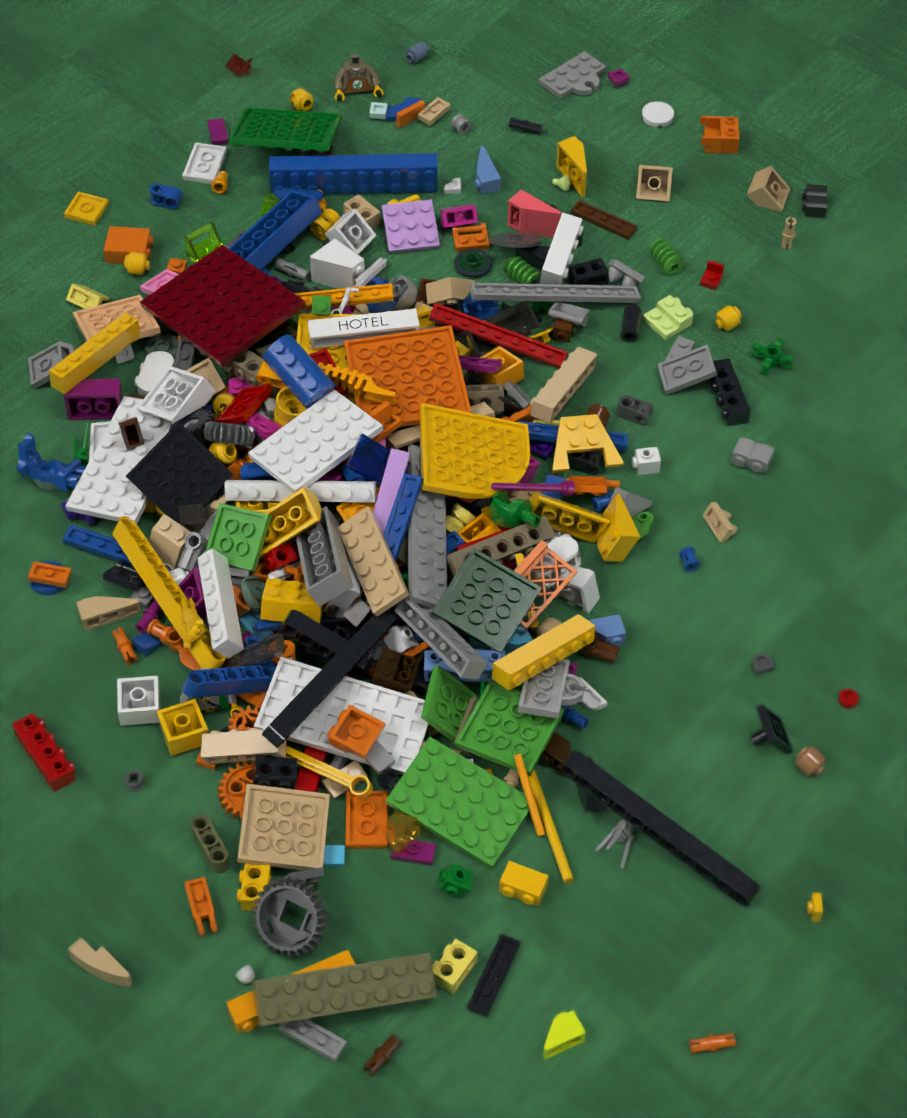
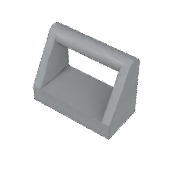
M555 301L548 312V316L553 319L558 318L582 327H586L590 314L588 309Z

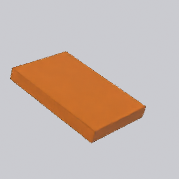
M347 791L346 849H388V805L385 804L388 791H372L368 797L362 799L357 798L351 791Z

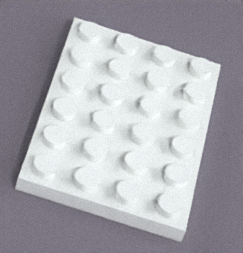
M332 390L249 451L248 455L250 459L295 493L303 487H309L381 433L383 426L336 390Z

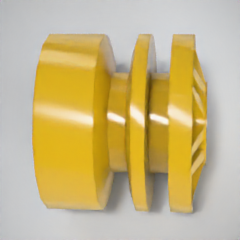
M288 387L281 389L276 397L273 422L282 427L307 410Z

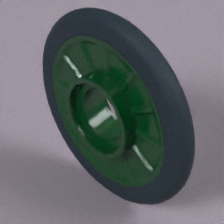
M467 249L456 256L454 264L457 271L469 277H478L486 274L491 269L492 260L482 250ZM476 261L477 264L472 265L469 262Z

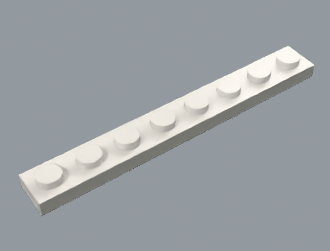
M226 480L224 482L226 501H283L294 494L279 481ZM315 481L307 487V489L315 492L319 502H376L377 500L376 482Z

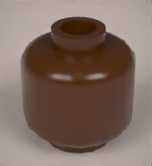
M601 404L589 406L586 415L597 414L604 428L610 417L608 409Z

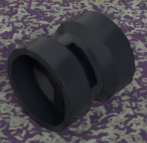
M385 770L377 776L378 785L388 792H391L399 782L398 775L391 770Z

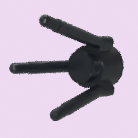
M498 396V399L504 402V415L495 414V418H509L514 413L521 411L519 404Z

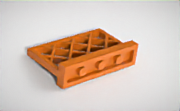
M543 540L537 544L514 570L525 578L528 576V580L535 584L542 583L543 593H539L537 597H543L544 604L533 607L532 604L528 610L531 611V618L527 623L522 620L519 625L527 630L578 572L548 548V544ZM547 554L554 559V565L543 566V559ZM555 569L556 579H544V570ZM558 569H567L571 574L567 578H558ZM533 570H541L542 579L530 580V573ZM556 582L557 589L554 592L545 591V583Z

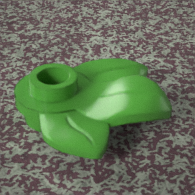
M641 512L632 518L640 535L639 540L649 533V528L653 525L654 516L650 512Z

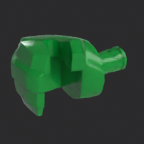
M505 490L494 495L490 505V514L495 525L504 528H515L528 523L536 528L541 523V517L532 513L533 507L530 501L515 499L510 503L509 495Z

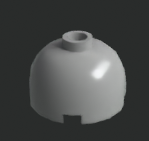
M399 275V278L394 277L389 282V284H393L394 301L396 304L393 309L396 311L409 309L417 300L418 292L416 285L411 279L403 275Z

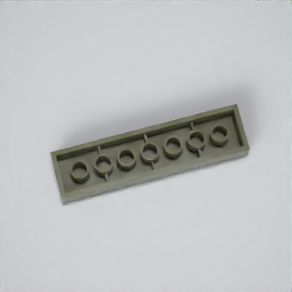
M430 953L279 976L252 982L258 1027L437 997Z

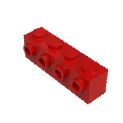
M31 713L12 724L14 735L53 792L76 781L74 775L76 771L75 766L71 761L67 762L64 750L61 746H56L53 734L51 732L47 733L45 730L46 725L41 718L38 719L34 713Z

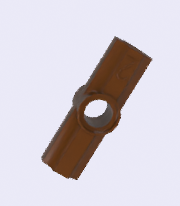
M595 635L594 641L589 644L590 646L586 645L578 650L584 658L596 657L614 664L620 647L598 640V637Z

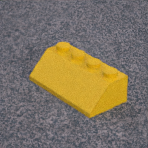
M303 487L264 512V514L271 515L272 517L260 558L271 549L279 547L320 521L322 508L315 492Z
M535 491L528 500L533 507L532 513L540 517L546 516L552 529L591 543L597 541L610 522L604 515Z

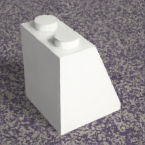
M333 239L310 256L311 281L314 283L342 289L354 286L356 279L365 271L364 259L336 239Z

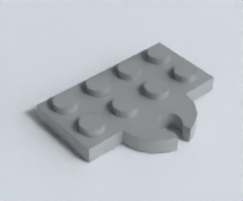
M584 51L539 78V85L559 99L564 98L570 93L582 96L591 95V87L595 91L599 89L600 80L598 76L606 72L607 66Z
M563 659L538 673L533 678L524 681L518 712L558 719L561 705L570 706L580 702L584 696L585 685L580 678L568 673L570 660Z

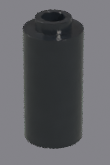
M636 305L626 306L623 314L621 339L629 343L637 341L639 337L642 311Z

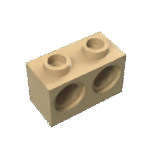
M359 194L343 203V215L356 209L371 229L381 224V212Z

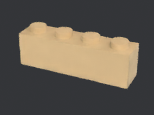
M249 728L248 731L232 729L229 732L211 731L209 734H202L200 757L207 764L254 761L256 755L286 758L287 739L277 749L262 736L265 729Z

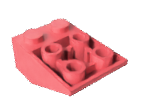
M520 190L508 200V226L520 233L554 238L561 218L560 211L523 190Z

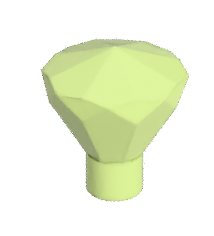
M565 175L559 179L554 178L552 183L564 191H568L571 187V178L569 175Z

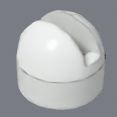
M248 964L240 969L235 976L243 984H249L255 978V972Z

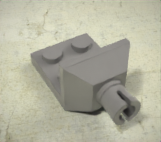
M59 341L28 358L31 386L36 389L50 381L48 370L75 351L76 348L73 345Z

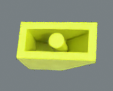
M574 1010L568 1013L561 1012L553 1019L544 1045L543 1057L545 1060L585 1042L586 1032Z

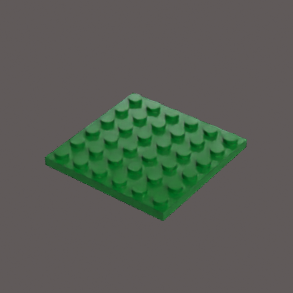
M245 107L229 136V144H234L236 147L250 145L252 148L267 146L268 149L281 147L285 150L296 148L301 151L317 150V152L329 151L342 121V114Z

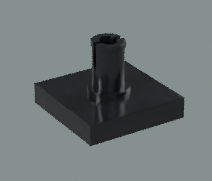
M763 704L756 707L763 729L750 735L754 745L758 746L768 740V742L786 755L793 752L781 717Z

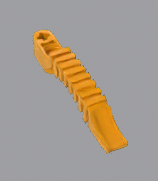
M263 361L256 376L257 381L262 384L270 383L272 387L280 389L287 387L269 365ZM321 362L317 364L330 379H333V383L336 386L341 381V388L346 389L348 385V392L353 393L355 390L356 398H360L362 392H366L364 396L366 400L378 403L387 401L391 405H395L397 402L395 398L396 392L379 388L374 384L372 377L367 376L364 372L359 374L357 370L352 372L346 367L341 369L340 366L335 368L331 364L327 366Z

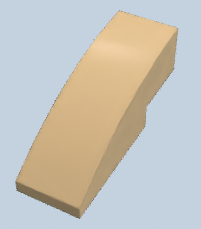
M80 938L68 948L70 958L91 975L120 986L130 987L133 985L131 975L103 946L95 952L83 938Z

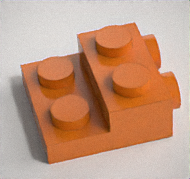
M349 704L346 710L343 709L340 712L337 725L330 728L327 737H329L328 744L345 753L350 751L365 759L385 728V723Z

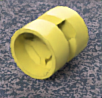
M456 502L450 510L451 515H446V529L450 532L454 530L459 532L473 521L476 516Z

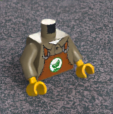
M351 54L350 62H344L343 67L339 69L335 76V91H337L334 95L335 101H337L338 94L341 95V101H343L345 98L343 93L373 90V87H375L374 96L376 98L375 93L377 90H380L383 96V90L379 87L380 81L377 72L371 65H367L365 60H360L359 54Z

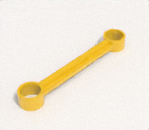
M286 746V758L297 759L298 765L350 788L357 798H366L371 794L373 786L366 776L357 775L354 777ZM359 781H366V790L362 793L355 792V785Z

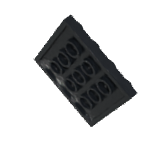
M178 421L126 477L165 515L184 526L219 491L224 482L229 480L234 474Z

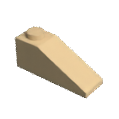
M94 596L76 602L78 614L85 631L141 614L138 599Z

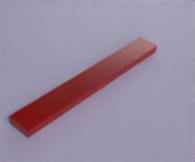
M438 303L434 304L429 316L430 321L443 326L452 325L454 330L559 369L568 354L564 350Z

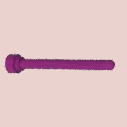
M563 481L560 484L492 483L491 485L493 490L559 492L564 496H572L575 491L573 481Z

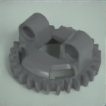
M287 876L285 879L280 877L277 879V882L275 880L270 881L269 885L267 884L263 887L264 891L257 893L260 898H256L254 902L258 906L251 909L256 912V915L252 916L251 919H256L257 923L252 927H258L259 931L256 933V936H263L260 943L267 941L266 949L274 947V954L280 950L281 956H286L287 954L289 957H294L295 954L301 956L303 952L307 954L311 952V949L317 947L316 942L320 943L323 941L321 936L327 933L325 928L329 926L330 914L325 909L328 906L321 905L324 897L318 899L317 896L320 891L313 892V884L307 887V880H302L299 883V877H295L293 880L291 876ZM291 902L307 909L300 930L281 921L286 916ZM264 916L269 917L271 925L274 930L273 933L270 935L267 933L270 930L267 926L266 920L262 921V917ZM305 938H308L307 940H305V941H303V942H301V943H297V941H300V940H303V939H305Z

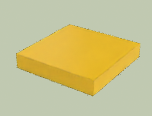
M77 192L65 210L64 218L95 226L108 207L109 199Z

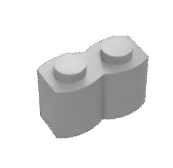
M739 438L732 452L731 462L738 467H748L757 473H766L774 456V448L766 444L756 443L747 438Z

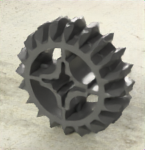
M208 421L204 427V438L208 441L252 445L255 439V428L252 426Z

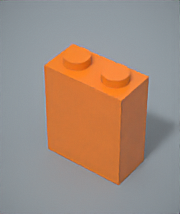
M109 226L103 250L105 263L124 264L125 256L129 255L130 252L144 253L147 255V260L150 259V247L154 245V237L151 236L150 229Z

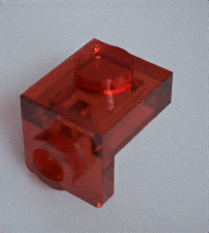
M234 53L225 67L241 78L244 73L248 74L252 68L250 64L253 59L250 58L246 62Z

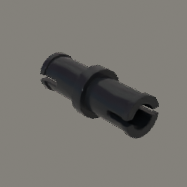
M513 117L509 121V127L521 129L522 132L529 131L541 134L543 124Z

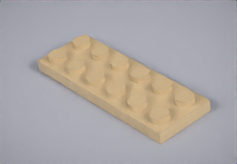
M369 506L337 527L373 614L379 616L409 596V592L374 512Z

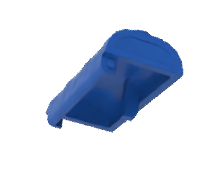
M291 335L282 336L264 352V361L306 409L315 404L336 386Z

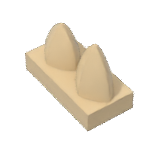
M711 502L702 515L720 543L727 542L728 538L738 530V527L731 524L728 520L732 514L721 509L717 502Z

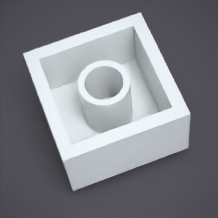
M356 209L345 213L325 233L330 241L336 239L356 254H359L376 236L375 232Z
M158 676L117 679L120 726L160 723L157 711L161 710Z

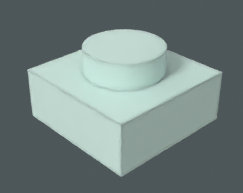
M371 102L369 118L386 119L388 103Z

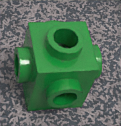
M450 863L447 867L441 869L438 874V890L445 892L449 896L462 898L471 890L473 871L462 868L459 864Z

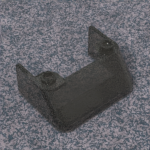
M529 300L513 305L483 320L523 336L531 334L532 329L540 327ZM469 329L455 334L458 341L470 350V357L480 358L485 355V352L497 346L473 337Z

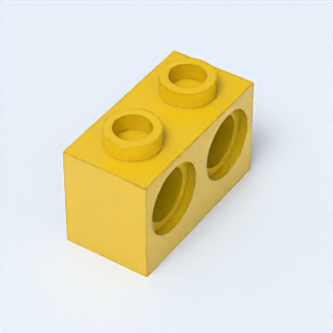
M245 863L244 870H240L239 882L242 883V888L237 890V902H240L241 910L253 911L251 909L258 906L254 900L260 898L257 893L264 891L263 887L267 884L269 885L271 881L272 871L270 865ZM253 876H259V877L256 878V879H252V878H251V877H253ZM250 895H257L254 898L248 897Z

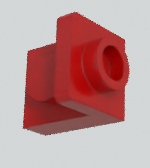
M709 260L706 271L700 280V286L716 291L723 278L725 266Z

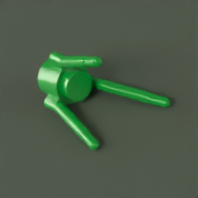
M88 422L85 427L83 445L79 450L77 438H73V460L80 459L81 466H87L89 463L90 449L86 448L90 425Z

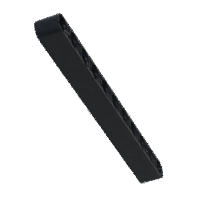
M392 606L379 616L374 614L263 731L262 736L278 749L398 621L400 616L395 612L396 606Z
M573 751L562 764L561 771L568 778L740 905L748 906L759 892L760 887L752 878L582 753Z

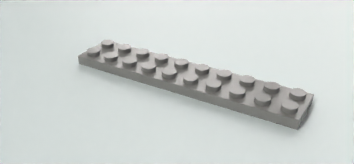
M411 444L408 448V452H410L408 474L421 476V448ZM421 487L408 526L409 601L434 609L447 589V559L445 558L446 501L445 494L424 491Z

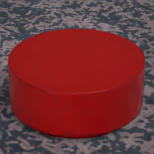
M843 689L839 693L838 703L841 707L853 709L857 706L859 695L855 690Z

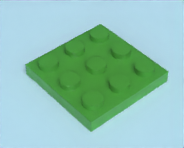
M219 503L205 552L213 548L227 557L229 566L256 572L272 516Z
M441 666L433 667L421 718L454 743L470 698L477 695Z

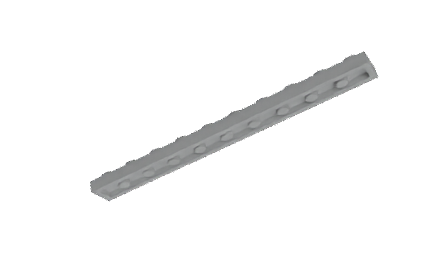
M470 283L469 287L473 300L639 303L641 299L637 286Z

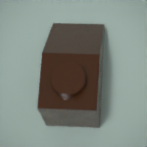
M137 417L118 422L127 450L145 444Z

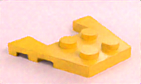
M597 414L560 418L552 473L569 471L567 453L602 450L606 468L622 467L624 463Z

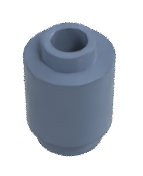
M424 42L415 44L406 50V59L412 64L417 63L429 53L428 46Z

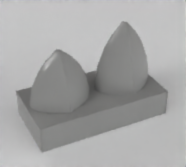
M611 259L608 264L610 266V282L617 281L625 275L622 286H636L637 283H642L645 277L616 259Z

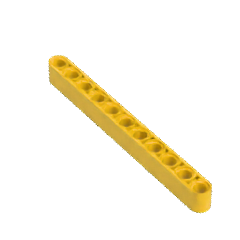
M127 516L120 517L112 533L114 538L185 642L187 634L185 625L182 623L180 605L184 593L136 522L129 520L130 517ZM184 595L187 607L189 608V600ZM203 623L204 634L198 640L192 642L191 647L188 649L201 668H221L226 657L213 650L210 631Z

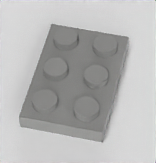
M708 344L657 364L667 395L717 376Z

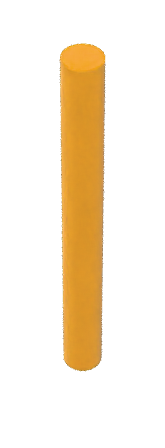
M520 753L513 757L537 836L545 834L522 754Z

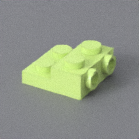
M669 295L658 301L656 308L645 313L642 320L664 340H667L692 325L693 312L690 308L683 307L679 298H673Z

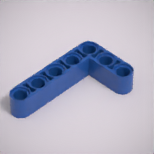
M250 635L246 637L243 643L244 649L239 652L244 666L193 670L189 672L182 690L185 695L191 698L268 691L276 667L262 641L258 637Z

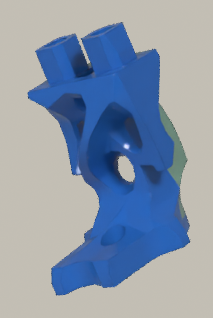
M27 433L25 440L18 444L19 462L17 471L20 472L23 478L33 480L38 488L45 490L60 489L63 492H67L71 487H76L86 468L81 466L80 459L73 460L70 464L62 463L56 459L48 462L42 460L40 453L36 451L35 437L31 433Z

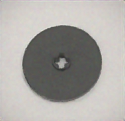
M502 233L491 236L490 242L502 247L525 248L540 245L541 238L531 234Z

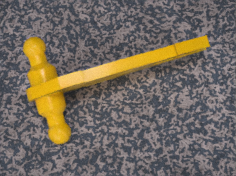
M183 595L180 602L181 618L187 634V640L183 643V646L187 649L191 647L192 642H195L204 634V627L202 626L204 621L199 619L195 609L196 605L192 598H189L188 608Z

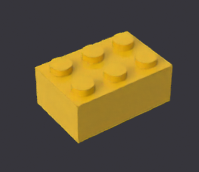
M267 578L261 601L260 619L283 622L289 611L297 610L320 624L324 604L320 607L307 592L305 583Z

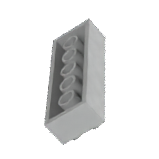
M327 506L322 508L319 522L296 535L306 590L319 607L353 588L343 540L337 529L339 523Z

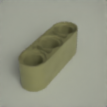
M198 814L194 816L191 820L193 837L209 866L215 873L221 874L226 872L230 865L228 852L214 826L206 815Z

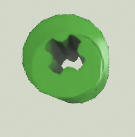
M659 238L653 242L649 253L661 269L664 270L665 274L674 275L680 272L684 267V261L666 239Z
M519 256L509 258L504 264L503 271L512 277L513 280L517 281L518 284H537L541 278L540 272H536L535 268H532L530 264H527Z

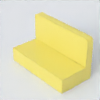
M72 284L66 300L87 309L101 305L102 300L109 301L110 297L84 285Z

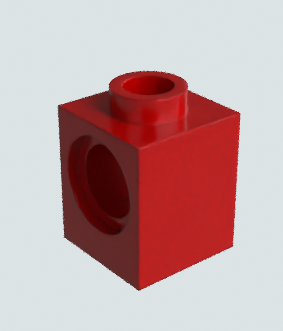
M289 542L271 549L263 557L266 566L272 572L285 567L286 564L290 565L298 559Z

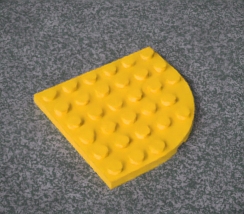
M421 403L419 417L422 490L466 499H482L494 497L496 493L502 491L493 490L491 488L492 483H519L530 461L528 424Z

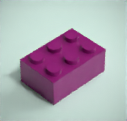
M84 379L66 394H63L68 420L112 419L123 399L120 379Z

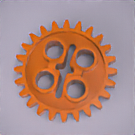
M245 761L244 766L236 763V769L234 770L229 767V774L223 773L224 780L219 781L218 798L221 801V807L226 808V814L232 812L233 819L240 816V822H242L246 785L252 784V780L249 778H253L254 761L251 762V765H248Z

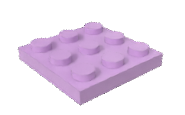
M432 199L382 205L389 254L440 248Z

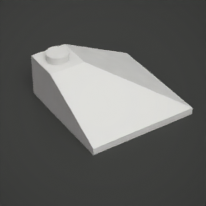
M169 366L137 409L174 423L205 406L216 390L205 377Z

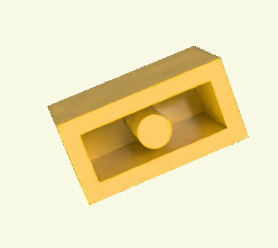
M509 861L499 881V892L506 897L522 900L527 905L539 906L548 886L549 875Z

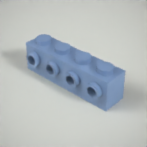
M474 649L487 662L479 679L461 678L434 650H425V682H430L433 667L438 665L460 682L494 681L492 679L493 663L505 656V650L500 654L493 650Z

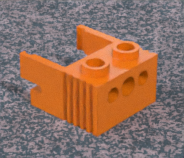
M700 116V125H704V137L701 136L700 145H704V153L737 154L739 145L738 117Z

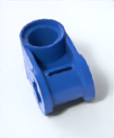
M158 183L152 184L149 187L151 193L150 203L154 206L174 210L178 207L183 197V192L177 187Z

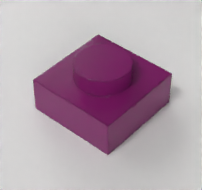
M622 68L608 73L607 78L615 87L630 81V77Z

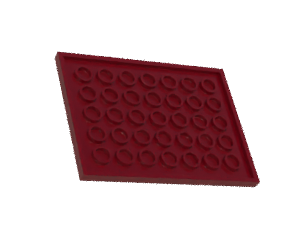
M224 245L215 248V250L202 257L195 264L189 266L185 271L140 301L142 308L222 367L306 307L305 300Z

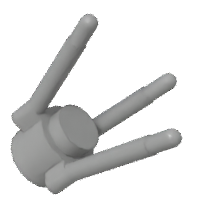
M625 820L619 821L618 825L613 827L595 851L599 852L610 839L611 841L607 845L606 850H610L616 841H626L620 868L624 869L629 848L634 839L632 835L633 825Z

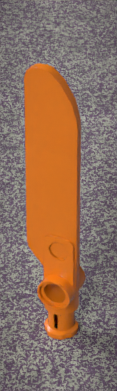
M158 619L150 622L147 634L158 637L172 652H179L180 661L191 670L201 669L190 650L184 648V641L174 627H166ZM226 658L221 668L240 667V665ZM267 691L236 694V696L261 709Z

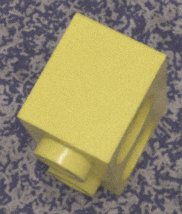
M457 939L451 945L448 944L442 954L443 957L440 961L436 960L432 965L435 984L453 995L477 963L478 956L476 950ZM457 955L463 956L462 959H456L454 957ZM450 972L451 975L444 976L442 975V973Z

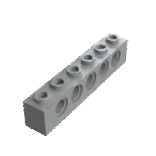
M409 596L398 603L395 612L461 678L479 679L487 662L446 621L434 616L432 608L409 601Z

